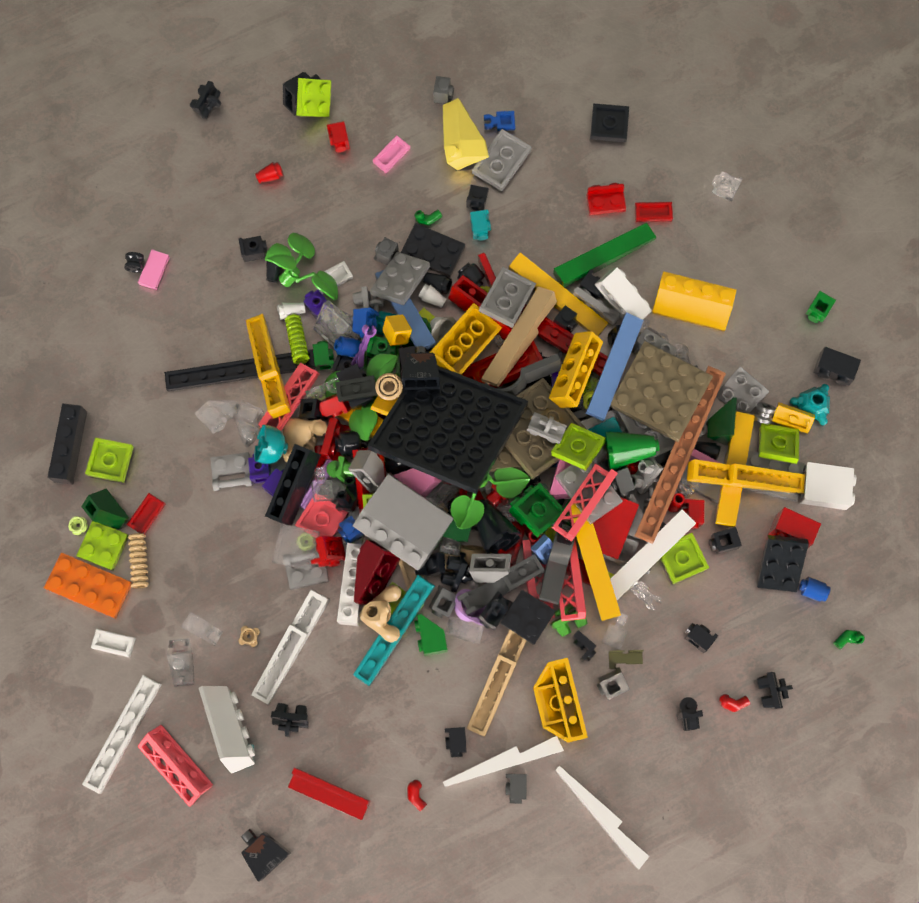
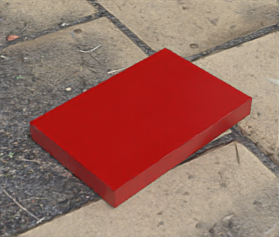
M621 498L623 500L621 504L593 523L602 554L617 560L639 508V504Z

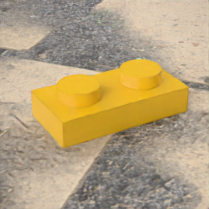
M778 402L776 411L772 416V422L789 428L799 429V431L808 434L815 419V414Z

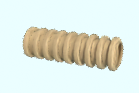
M134 533L128 536L130 540L128 542V545H130L129 551L131 552L129 554V557H131L129 562L132 564L130 566V569H132L130 580L133 582L131 587L136 589L149 586L147 582L148 576H146L148 574V570H146L148 565L145 564L147 562V558H145L147 556L145 552L147 548L144 546L146 544L144 540L146 535L143 533Z

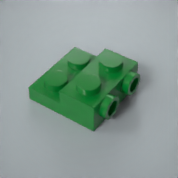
M541 483L535 487L533 485L528 487L523 492L525 495L521 499L518 496L510 503L512 507L509 509L512 516L521 525L525 524L536 537H539L554 524L564 511V508Z

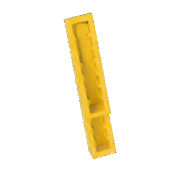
M519 253L509 265L510 271L536 283L533 290L536 291L538 287L554 291L557 303L553 307L561 311L566 305L576 312L577 317L575 321L585 330L592 331L599 337L609 324V322L585 305L522 253Z
M260 314L247 319L246 325L257 374L262 383L267 410L274 419L290 413L291 410L264 315Z
M736 411L734 436L728 443L724 464L746 465L755 415ZM721 485L716 524L733 528L736 526L742 487Z
M694 459L688 462L687 481L804 494L805 474Z
M573 504L571 506L572 515L581 514L578 507ZM586 520L576 537L600 617L604 621L621 616L594 525L593 523L590 525Z

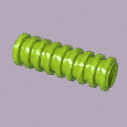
M297 314L289 315L285 318L293 363H307L309 355L301 316Z

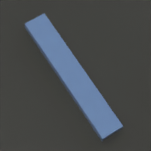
M384 270L375 273L376 279L380 277ZM409 298L404 306L389 301L397 315L403 314L412 329L410 339L414 346H424L427 350L435 347L436 341L412 300Z
M627 312L624 315L585 414L601 421L605 420L644 320Z

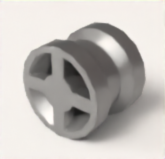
M757 403V412L754 413V420L764 424H771L773 420L772 414L775 413L776 408L767 403Z

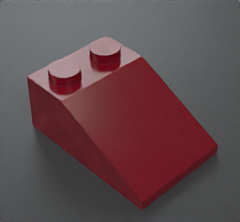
M367 539L362 544L357 557L354 602L356 604L366 605L376 598L385 589L400 561V558L372 540Z

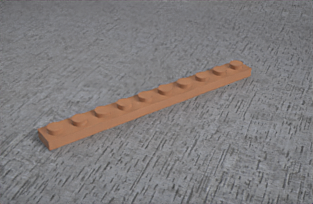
M708 366L705 372L712 375L713 378L678 442L675 441L634 535L651 544L654 543L726 375L725 372Z

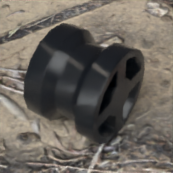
M138 252L126 253L125 259L127 263H125L124 269L134 273L142 272L144 255Z

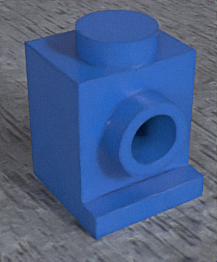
M370 307L353 309L352 331L363 338L362 327L365 324L368 325L369 329L367 332L371 331L372 326L376 328V317L379 316V312Z
M352 515L339 523L340 529L337 530L346 544L354 543L364 536L362 532L353 527L355 519Z

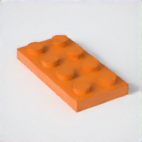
M61 553L44 589L116 619L132 582Z

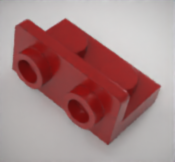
M624 184L593 185L587 189L586 197L589 216L626 211Z
M330 417L320 452L325 460L339 461L338 458L342 455L336 451L335 437H338V434L342 431H351L349 426L342 425L336 418Z
M320 536L316 538V550L320 557L310 560L311 564H318L319 567H335L345 560L346 554L342 537Z

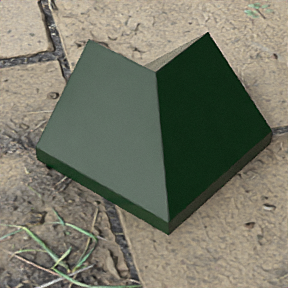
M733 397L708 419L706 423L708 426L707 438L723 445L729 443L734 436L737 398Z

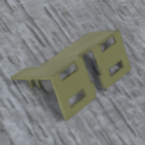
M625 650L609 651V669H616V664L621 663L643 664L642 652L644 650H628V654H623Z

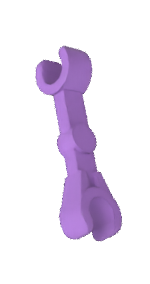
M365 324L362 327L364 337L359 345V352L353 358L351 365L358 364L359 368L364 366V354L367 351L369 339L375 336L377 332L374 326H372L369 332H367L369 329L368 325Z

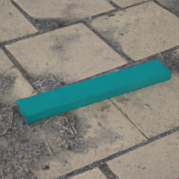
M417 575L387 622L388 625L396 626L400 630V637L397 641L391 643L385 641L379 634L353 675L368 686L372 684L434 589V584Z

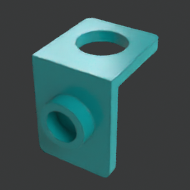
M615 417L588 429L605 437V432L608 431L622 432Z

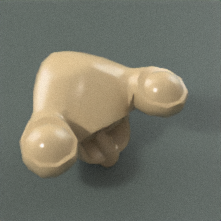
M290 418L283 428L285 443H288L287 452L285 455L283 454L285 462L288 461L294 444L314 450V446L317 443L316 436L326 434L328 427L326 422L321 419Z
M396 585L386 587L376 598L366 604L359 614L360 619L367 626L379 633L385 641L391 643L397 641L400 637V630L396 626L387 624L391 617L389 602L397 601L401 597V590Z

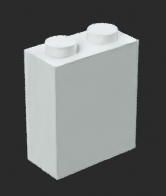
M807 462L804 465V494H801L800 504L847 510L854 504L855 494L852 492L857 479L856 475H854V468Z

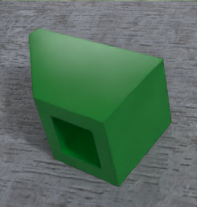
M418 614V620H414L416 632H420L421 639L418 640L419 652L423 651L424 656L448 652L444 630L422 614Z

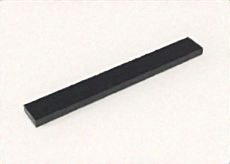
M313 349L308 350L309 361L304 363V365L316 369ZM292 353L275 355L280 374L292 373L299 364L293 363ZM254 358L164 372L166 390L168 392L259 378Z

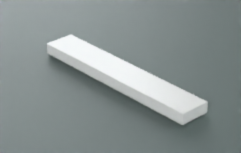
M683 510L657 533L653 544L648 542L610 579L616 600L634 585L696 524Z
M144 675L142 676L82 785L99 794L102 793L162 684Z

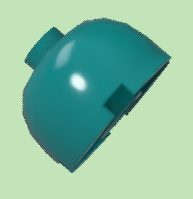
M262 425L257 436L259 442L258 446L255 445L254 460L262 464L275 463L281 458L282 454H286L288 443H285V436L278 428Z

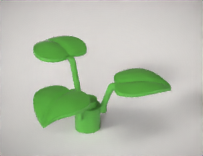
M291 233L288 236V244L295 252L299 253L296 260L291 256L289 248L283 244L276 243L269 248L265 261L272 262L285 269L279 276V281L282 285L290 287L295 281L299 283L301 280L312 277V283L320 291L335 301L338 299L337 283L328 273L318 271L317 274L312 272L299 277L300 270L296 265L304 255L306 258L311 259L315 254V248L308 238L298 233Z
M391 354L374 356L367 367L368 375H374L376 383L381 375L392 373L398 361V356ZM339 371L333 372L325 380L324 393L326 398L337 394L335 382H339L336 375ZM374 401L366 406H362L361 410L353 411L349 419L351 431L357 432L360 439L364 441H369L370 434L377 423V412L370 410Z
M513 467L497 469L494 473L496 481L488 473L480 488L485 487L488 481H490L493 485H497L496 491L500 496L514 498L523 491L529 483L530 477L523 471ZM473 493L471 499L468 496L461 495L453 500L450 511L457 528L467 529L473 527L483 517L484 505L482 502L474 500L476 494Z

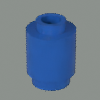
M340 336L335 340L334 350L337 355L355 357L359 352V345L362 341Z
M807 577L806 580L802 579L799 585L801 595L819 602H825L830 594L831 587L811 577Z

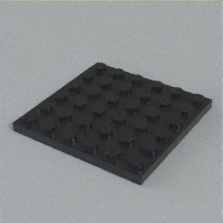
M438 366L440 389L403 390L369 442L368 450L477 494L526 410L528 401Z

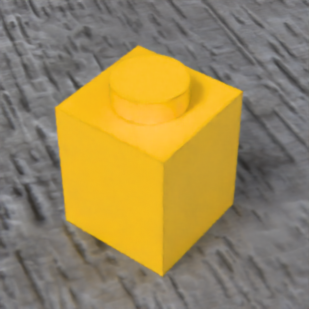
M401 314L386 316L382 331L390 346L408 344L412 329L405 316Z

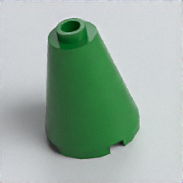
M614 431L605 432L609 470H615L655 456L656 451H659L658 439L655 440L654 436Z

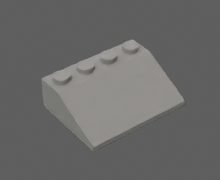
M388 474L361 511L353 527L419 571L425 565L453 521V517Z

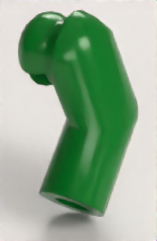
M438 209L430 215L424 214L421 210L416 211L414 214L416 222L424 225H431L443 217Z
M845 630L833 643L837 648L842 649L847 643L862 644L865 636L860 631Z

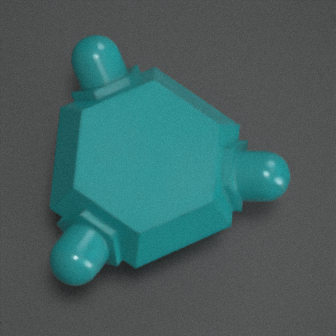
M823 384L821 387H813L801 392L798 397L790 399V404L797 406L800 410L815 414V419L819 421V424L826 425L828 422L826 416L829 414L830 407L829 386Z

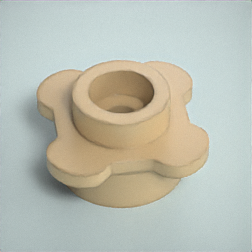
M243 626L240 638L238 639L239 644H248L251 647L257 646V637L260 634V630Z

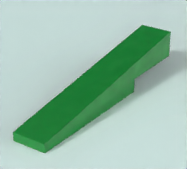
M645 223L555 267L553 274L559 284L565 288L585 277L590 270L596 273L656 239V235L649 225Z

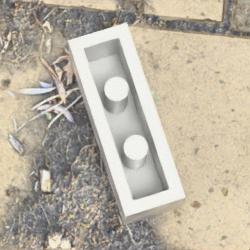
M618 267L609 270L595 283V286L620 314L622 319L627 312L643 320L652 311L648 302L638 294L637 288L626 279L625 273Z

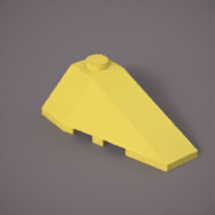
M457 98L444 104L443 133L447 164L456 170H460L488 158L486 141L479 133L477 126L471 120L460 99Z

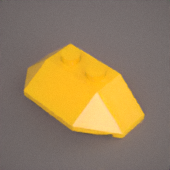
M568 658L548 662L533 687L542 727L568 743L588 738Z

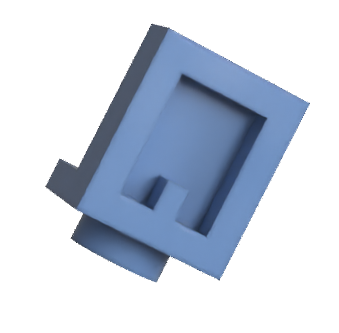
M543 535L531 547L532 555L535 554L539 562L544 565L547 563L553 545L549 537Z

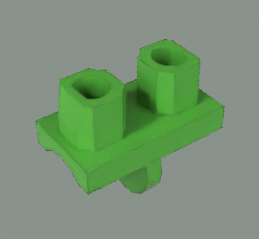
M339 456V461H331L327 465V473L345 484L344 481L348 476H355L348 470L351 463L345 457Z
M568 604L564 609L565 615L577 614L576 609L570 613L568 612L574 606ZM560 609L556 610V612H555L556 617H558L559 615H561V614H560ZM561 617L550 623L552 628L556 629L561 637L571 633L567 624L569 621H561ZM586 617L585 619L574 620L577 628L588 624Z

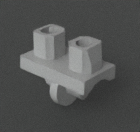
M367 286L361 287L362 291L353 293L355 305L363 304V308L370 307L379 312V308L384 306V301L378 300V297L372 295L371 299V292L368 291Z
M534 412L527 431L532 435L546 438L551 443L560 444L567 425L553 420V416L548 418Z
M654 456L641 460L638 464L637 472L631 475L634 487L640 494H645L653 482H658L659 474L663 470V467L656 462Z

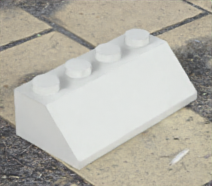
M227 686L199 687L217 752L222 763L231 774L253 765L255 752L252 745H248L247 738H250L246 726L243 727L241 722L244 720L241 710L237 709L236 703L239 702L236 693L231 692Z

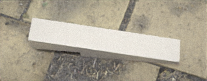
M310 590L293 623L289 625L254 688L252 696L267 705L270 704L328 605L329 598L315 590Z
M557 736L522 753L515 746L444 781L443 784L447 787L564 750Z
M558 766L555 771L637 869H640L650 856L618 829L623 821L563 768Z

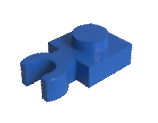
M514 111L496 112V117L490 114L484 115V121L491 122L484 124L485 130H491L493 127H497V131H501V129L505 131L515 130Z

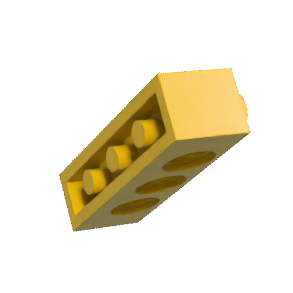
M592 331L574 334L549 396V399L560 408L578 407L603 344V341Z

